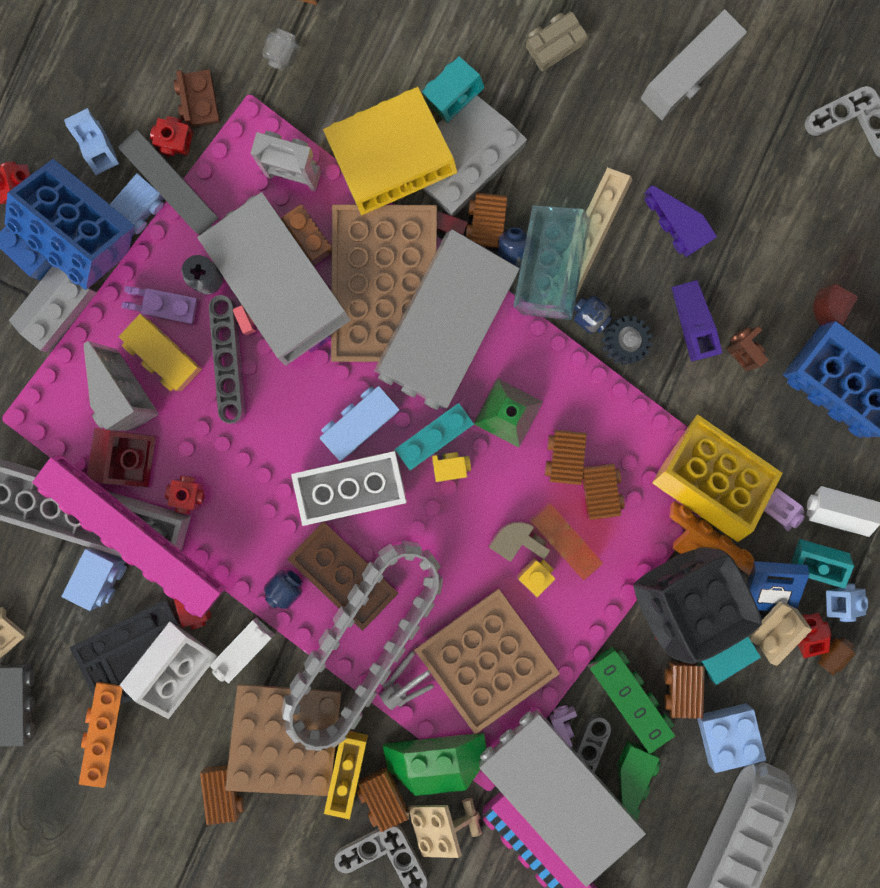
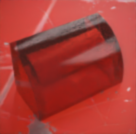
M836 284L819 290L813 304L816 320L821 326L835 321L843 325L858 296Z

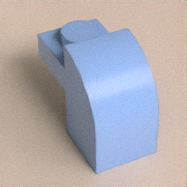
M88 108L64 120L66 127L78 142L83 158L95 175L119 164L104 129L99 121L95 120Z

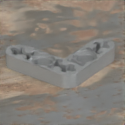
M861 87L812 112L805 120V128L809 134L818 136L857 117L875 154L880 157V137L878 139L876 135L880 134V129H873L869 123L872 116L880 118V98L873 88ZM862 96H868L869 101L867 103L863 102L854 108V102ZM836 105H843L847 108L846 117L840 118L835 114ZM828 115L829 120L825 121L821 128L819 125H813L812 122L816 119L820 120Z
M399 824L384 832H380L379 828L341 847L336 853L335 867L342 873L353 872L387 854L405 888L427 887V875ZM390 830L392 833H398L396 835V842L399 846L396 849L391 838L386 839ZM365 842H373L376 845V851L372 854H366L362 850V845ZM354 848H357L358 855L351 859L350 865L346 862L341 863L342 855L345 854L346 857H351L355 854ZM399 853H408L411 856V861L406 865L400 864L396 859ZM412 868L415 878H421L420 886H416L415 883L410 884L412 877L409 871Z

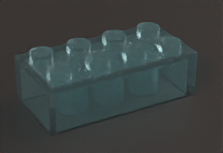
M532 206L513 305L522 315L572 320L590 225V218L583 209Z

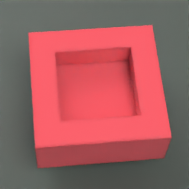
M243 305L234 308L233 312L242 333L250 335L257 332L254 326L255 323Z

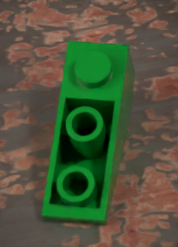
M627 740L617 762L619 801L638 820L640 814L639 805L642 800H646L650 791L649 782L652 776L655 777L661 763L656 752L653 751L649 754L645 747Z

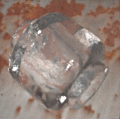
M278 28L276 32L268 33L262 50L263 57L269 60L267 65L281 71L283 66L292 67L294 65L300 48L299 43L295 40V35Z

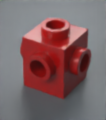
M167 116L166 120L157 119L156 125L152 126L150 139L162 155L174 157L175 154L188 156L194 131L189 125L182 124V120Z
M5 162L0 165V204H6L7 193L31 175L27 164L17 165L16 162Z
M180 475V479L171 480V484L167 485L165 491V499L168 500L167 506L175 507L174 512L190 514L191 510L200 509V505H203L205 499L204 483L195 482L196 477ZM182 490L187 494L185 500L180 499Z
M819 613L802 615L812 629L798 644L803 658L829 653L831 631L828 623L822 621Z

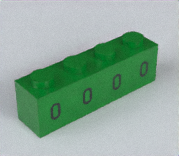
M610 647L590 661L588 666L649 754H651L675 737L671 730L674 724L666 713L662 716L656 709L659 703L652 693L649 692L646 695L641 686L645 683L636 671L633 673L629 671L626 665L630 662L622 650L616 652L613 647Z

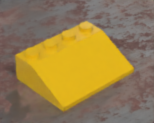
M697 414L662 464L652 483L739 542L754 531L783 473Z

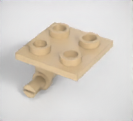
M473 798L462 800L466 815L452 821L448 805H411L408 807L422 857H461L462 854L456 832L468 824L472 837L482 834L478 821L480 815L479 812L475 811Z

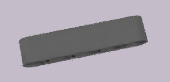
M136 129L118 146L123 154L199 236L219 219L139 130Z
M218 295L212 298L209 303L218 414L223 422L237 424L244 419L246 408L238 321L233 312L236 304L228 297ZM221 302H227L229 310L227 313L219 315L217 312L218 305ZM227 327L231 330V336L228 340L222 341L219 336L220 331ZM227 353H231L233 363L229 367H224L222 357ZM229 379H233L236 384V388L232 393H227L224 389V384ZM230 405H235L238 409V415L231 420L227 417L226 410Z
M597 712L591 713L585 719L573 749L594 773L611 732L610 724L605 716ZM600 721L604 723L601 731L593 732L591 730L595 722ZM585 746L594 747V752L591 755L585 756L581 754Z

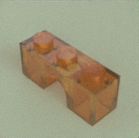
M549 502L529 519L583 581L603 564Z

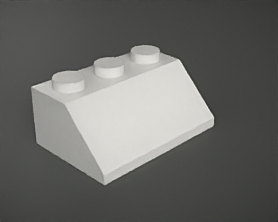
M169 622L120 686L136 703L169 719L216 659L217 655L189 633Z

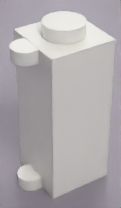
M822 486L814 495H810L808 499L807 516H809V521L868 537L880 525V502Z
M256 617L210 665L213 669V675L222 682L225 680L229 684L275 634Z

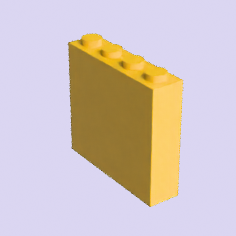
M418 87L407 90L387 101H382L367 110L357 112L353 116L340 122H335L323 129L361 216L457 173L454 158Z

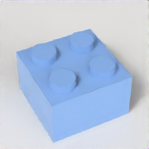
M93 548L85 549L62 597L89 611L101 607L105 603L108 604L115 593L113 586L116 580H120L126 571L125 561L122 557Z
M747 703L704 713L702 719L697 718L708 764L715 773L766 761L755 712Z

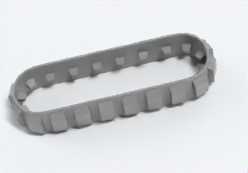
M402 540L401 545L392 546L390 543L377 552L379 557L374 563L369 562L362 573L363 581L361 584H355L347 596L349 602L346 607L341 606L334 616L333 627L331 629L327 628L319 639L320 647L317 651L312 650L304 662V672H298L290 684V695L284 696L282 717L286 720L284 722L285 731L294 743L300 742L308 750L322 751V749L331 746L334 748L347 739L346 735L349 730L355 729L362 718L361 711L365 706L369 707L377 695L376 688L378 685H383L392 672L390 669L393 662H398L405 652L406 648L404 645L408 639L412 640L418 632L420 620L422 617L427 618L434 607L433 600L437 594L441 593L443 583L442 576L437 573L441 566L428 549L422 551V547L417 542ZM404 556L405 560L413 561L414 557L421 558L422 561L419 565L422 570L429 569V577H424V589L419 597H415L412 602L413 606L406 617L402 618L399 622V627L391 640H388L384 645L385 649L376 663L373 662L369 668L370 672L362 685H358L356 688V694L349 705L343 708L340 713L341 717L324 730L305 729V725L301 720L295 722L293 714L300 713L301 705L298 704L304 694L307 695L311 690L310 684L318 672H322L326 667L325 661L333 649L337 650L343 633L347 627L351 628L355 622L354 616L360 607L368 602L369 598L367 596L377 582L380 583L383 579L382 573L389 565H394L398 562L397 559Z
M765 762L756 765H746L729 793L687 888L760 887L795 808L797 788L785 771Z

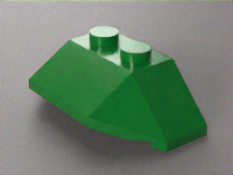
M485 733L385 743L383 744L389 772L417 796L467 790L481 770L479 768L480 755L487 749Z

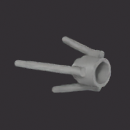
M415 651L409 653L391 678L383 684L384 690L379 693L380 698L390 710H393L396 706L401 707L406 702L434 688L433 684H429L408 695L406 693L429 676L431 673L429 670L420 674L404 687L398 682L395 685L393 684L414 657Z

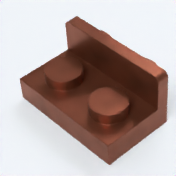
M210 69L186 74L182 70L176 71L177 79L173 82L177 96L180 95L182 105H178L180 119L182 121L185 120L186 124L191 128L220 123Z
M760 326L753 329L747 327L743 331L740 330L730 338L732 344L726 348L746 372L762 367L768 361L764 348L759 343L752 341L762 331Z

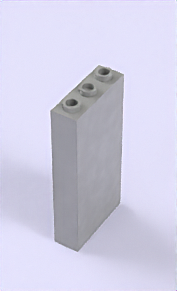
M262 192L257 196L249 198L244 205L235 211L229 212L224 219L214 226L208 227L204 233L197 237L277 358L285 366L351 321Z
M450 230L447 232L374 369L375 372L380 374L378 378L389 385H392L393 382L402 386L401 391L411 397L421 396L426 399L424 404L435 410H438L439 407L448 408L519 268L456 231Z
M537 709L533 713L529 711L519 720L520 725L513 731L512 729L507 730L500 737L499 740L501 742L494 748L488 747L480 755L479 768L587 887L646 833L641 824Z

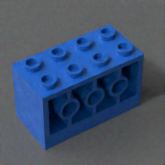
M54 159L7 193L4 223L13 234H18L27 242L31 249L40 252L53 267L62 270L74 284H79L85 290L119 263L129 252L135 225Z
M836 321L819 326L783 373V376L788 379L787 383L792 388L798 391L802 389L807 393V399L819 407L822 405L828 409L829 412L827 414L838 422L843 421L850 426L848 430L859 438L862 436L868 438L880 437V355Z

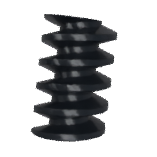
M193 255L187 258L182 265L181 271L185 283L197 292L209 295L217 292L222 286L223 275L215 263L207 257Z

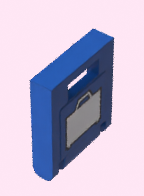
M754 561L747 585L758 610L771 611L779 602H784L797 609L809 578L808 566ZM767 577H790L791 580L767 579Z

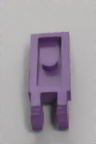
M125 286L124 292L134 296H144L142 306L126 301L122 302L121 308L141 312L143 315L194 324L198 304L197 298L148 288L144 290Z

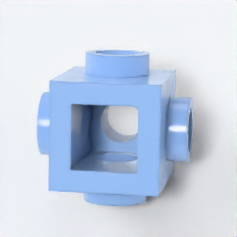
M847 583L845 589L839 587L827 590V617H837L843 622H854L856 617L866 615L868 599L865 589L855 588V584Z

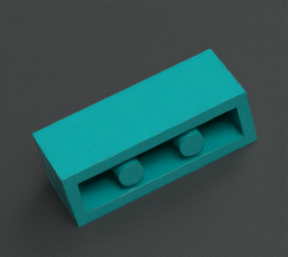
M458 403L398 446L395 451L408 469L412 470L473 426L474 423Z

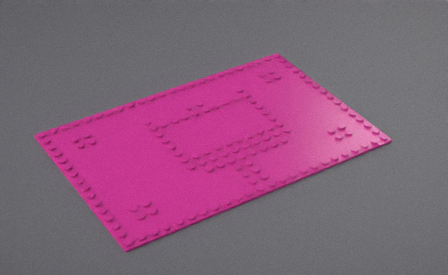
M247 95L184 177L189 186L219 217L211 226L224 219L229 212L240 208L249 198L257 196L262 192L280 219L297 206L303 205L331 246L332 205H356L337 160L253 95ZM265 131H271L281 135V139L292 142V139H299L308 143V147L313 152L312 160L317 162L316 165L321 170L316 192L310 190L307 184L275 175L273 178H267L250 154L256 132L265 134ZM166 201L161 210L130 248L129 252L120 261L96 295L2 417L3 422L50 458L61 454L87 475L94 427H100L92 417L94 411L90 406L84 343L91 341L118 349L159 415L136 430L124 431L156 436L149 487L96 483L106 491L175 511V507L167 506L168 500L165 499L166 487L168 484H171V480L180 479V475L196 477L195 482L204 483L205 499L203 505H200V509L191 510L190 514H186L191 516L182 552L227 588L224 591L310 655L312 650L317 651L320 647L318 641L325 630L333 627V618L339 608L287 560L322 523L318 522L302 526L291 474L394 452L398 446L458 403L474 423L497 378L541 400L543 403L519 448L473 425L412 470L408 469L397 453L407 503L325 522L367 563H374L379 557L377 552L391 543L392 546L401 545L402 540L417 542L422 547V551L428 549L441 566L437 571L443 578L441 593L435 596L433 600L435 605L427 618L422 617L420 620V628L412 640L408 639L404 645L406 650L399 661L393 662L390 669L392 672L386 681L391 678L409 653L415 651V647L499 588L560 674L478 733H485L487 748L490 746L494 748L501 742L499 739L507 730L512 729L513 731L520 725L519 720L527 712L531 711L533 713L538 709L547 719L637 601L633 584L649 571L665 563L675 551L673 549V542L686 531L684 527L670 518L671 504L674 501L680 505L683 504L652 482L688 427L510 291L507 292L448 408L439 407L438 410L424 404L426 399L419 395H416L414 398L401 391L402 386L393 382L392 385H389L378 378L380 374L374 371L378 362H331V340L311 353L306 351L285 366L277 358L256 325L254 326L257 332L245 335L242 333L238 323L246 414L240 423H225L220 419L217 407L209 303L215 296L224 295L236 304V308L242 304L224 277L220 289L209 295L199 293L185 283L181 268L187 258L193 255H202L212 262L213 260L197 238L199 235ZM438 236L436 238V251L442 242V239ZM331 254L314 265V268L332 292ZM125 286L144 290L148 288L198 299L194 324L144 315L202 368L182 392L175 389L172 391L168 390L160 382L162 377L157 372L150 373L142 366V358L137 354L131 355L122 347L124 342L119 338V335L141 314V312L121 308L122 302L127 301L142 306L144 296H134L124 292ZM221 302L217 307L219 315H223L229 310L227 302ZM227 327L223 328L219 334L222 341L228 340L231 336V330ZM225 354L222 357L223 366L229 367L232 365V354ZM233 379L227 380L224 384V389L227 393H232L236 388ZM372 386L376 389L379 386L400 411L340 462L320 439L324 434L321 430L332 420L337 423L343 417L341 412L353 403L354 406L359 404L363 400L360 396ZM230 405L226 410L229 419L232 420L238 415V409L235 405ZM509 406L506 413L508 416L513 417L516 415V411L512 406ZM553 430L587 433L584 467L612 463L615 464V468L620 469L621 484H617L618 492L623 494L625 509L621 510V516L589 520L587 518L583 480L582 485L555 483L548 481L549 476H544L546 460H551V450H547L548 435H553ZM458 452L459 457L469 456L471 471L466 472V478L436 482L433 455H437L438 460L443 459L442 454ZM182 490L180 499L185 500L187 494ZM692 511V513H693L695 516H697L698 518H700V516H699L698 514H696L695 512ZM523 521L531 524L534 528L529 536L533 537L536 534L548 542L545 547L550 552L544 560L554 569L551 574L555 577V580L538 597L517 578V575L534 557L539 562L543 558L522 545L510 562L488 547L496 532L509 522ZM404 556L397 559L398 562L394 565H389L382 573L383 578L399 594L363 631L354 623L351 628L347 627L339 640L340 645L337 650L333 649L325 661V668L354 690H356L358 685H362L370 672L369 668L373 662L376 663L385 649L384 645L388 640H391L399 627V622L402 618L406 617L413 606L412 602L415 597H419L424 589V577H429V569L422 570L419 565L422 561L421 558L414 557L413 561L405 560ZM280 570L293 571L303 582L302 595L288 609L273 608L265 600L264 586ZM416 652L409 664L393 683L394 685L398 682L404 687L428 670ZM431 673L406 693L408 695L429 684L434 685L433 689L406 702L401 707L396 706L393 710H390L380 698L379 693L384 690L383 685L379 684L376 688L377 695L371 703L420 740L474 734ZM482 770L479 771L473 780L487 791H491L495 787Z

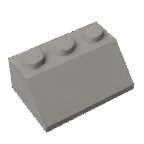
M52 266L9 321L19 334L40 351L51 353L97 292L91 287L85 290L79 284H74L62 270Z

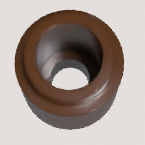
M843 636L840 640L834 637L830 642L829 653L819 655L821 658L817 663L834 676L837 672L840 673L856 655L853 651L855 646Z

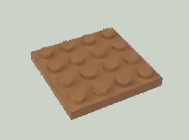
M499 588L414 648L417 655L474 734L480 732L560 674Z
M237 684L225 785L226 791L328 796L333 772L335 747L331 746L322 749V751L305 749V746L300 742H293L285 731L284 722L286 720L282 717L284 696L290 695V687ZM311 689L299 701L298 704L301 705L300 713L293 714L294 721L301 720L305 725V729L308 730L326 729L339 718L341 692Z

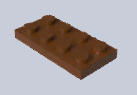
M325 521L287 559L338 608L341 606L346 607L349 602L347 596L355 584H361L363 581L362 573L369 564ZM384 578L380 583L377 582L367 596L369 600L366 605H362L354 616V624L363 631L399 592Z

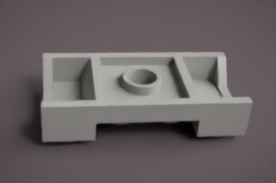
M265 131V134L256 132L250 154L267 178H273L276 175L307 184L310 190L316 192L321 170L316 165L317 162L312 160L313 152L308 147V143L299 139H292V142L281 139V135L271 131Z

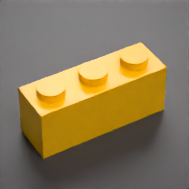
M139 314L119 335V338L124 342L122 347L131 355L137 354L142 358V366L152 374L157 372L162 377L160 382L170 391L175 389L182 392L202 370L196 362L150 319L142 314Z
M349 731L346 735L347 739L338 746L324 814L350 819L368 738L366 734Z

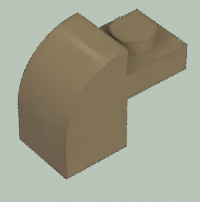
M513 521L503 525L488 544L489 548L510 562L522 545L543 559L550 552L545 547L548 543L536 534L533 537L529 536L534 526L523 521Z

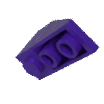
M653 185L644 193L647 206L650 210L657 212L660 217L658 220L660 226L666 233L669 232L674 239L672 242L673 246L679 254L683 253L685 257H688L717 237L705 217L699 212Z
M698 281L671 287L691 362L722 354L717 330Z

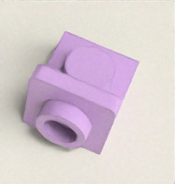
M778 488L772 493L764 509L766 514L780 523L787 531L792 527L797 528L805 517L803 516V507Z
M567 705L553 710L554 714L549 716L556 731L572 747L570 738L574 737L569 722H563L576 717L577 714L573 706L568 708Z

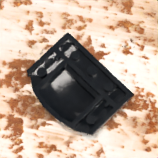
M167 600L159 602L69 647L93 696L97 682L120 685L169 622L180 628ZM124 690L122 691L120 703L134 701Z

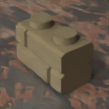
M569 12L566 15L559 13L550 20L551 24L544 29L541 26L537 27L529 33L526 48L542 72L586 44L587 34L573 12Z

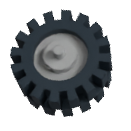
M624 316L610 323L607 326L608 329H605L603 332L605 337L601 338V343L606 344V346L602 347L603 351L608 350L609 352L606 356L609 359L614 358L613 362L616 364L621 362V365L632 364L644 359V356L650 352L648 348H651L653 344L649 342V339L653 338L652 334H647V331L650 330L649 326L644 327L643 324L645 322L642 319L637 321L635 316L630 318L629 316Z

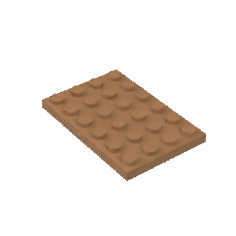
M332 205V293L351 321L331 334V362H379L436 253L437 205H384L362 216L357 205Z

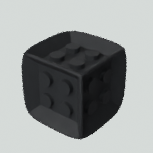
M700 547L687 551L649 571L633 584L637 601L655 638L669 656L685 663L693 664L712 658L744 640L762 625L758 607L742 573L728 553L720 549Z

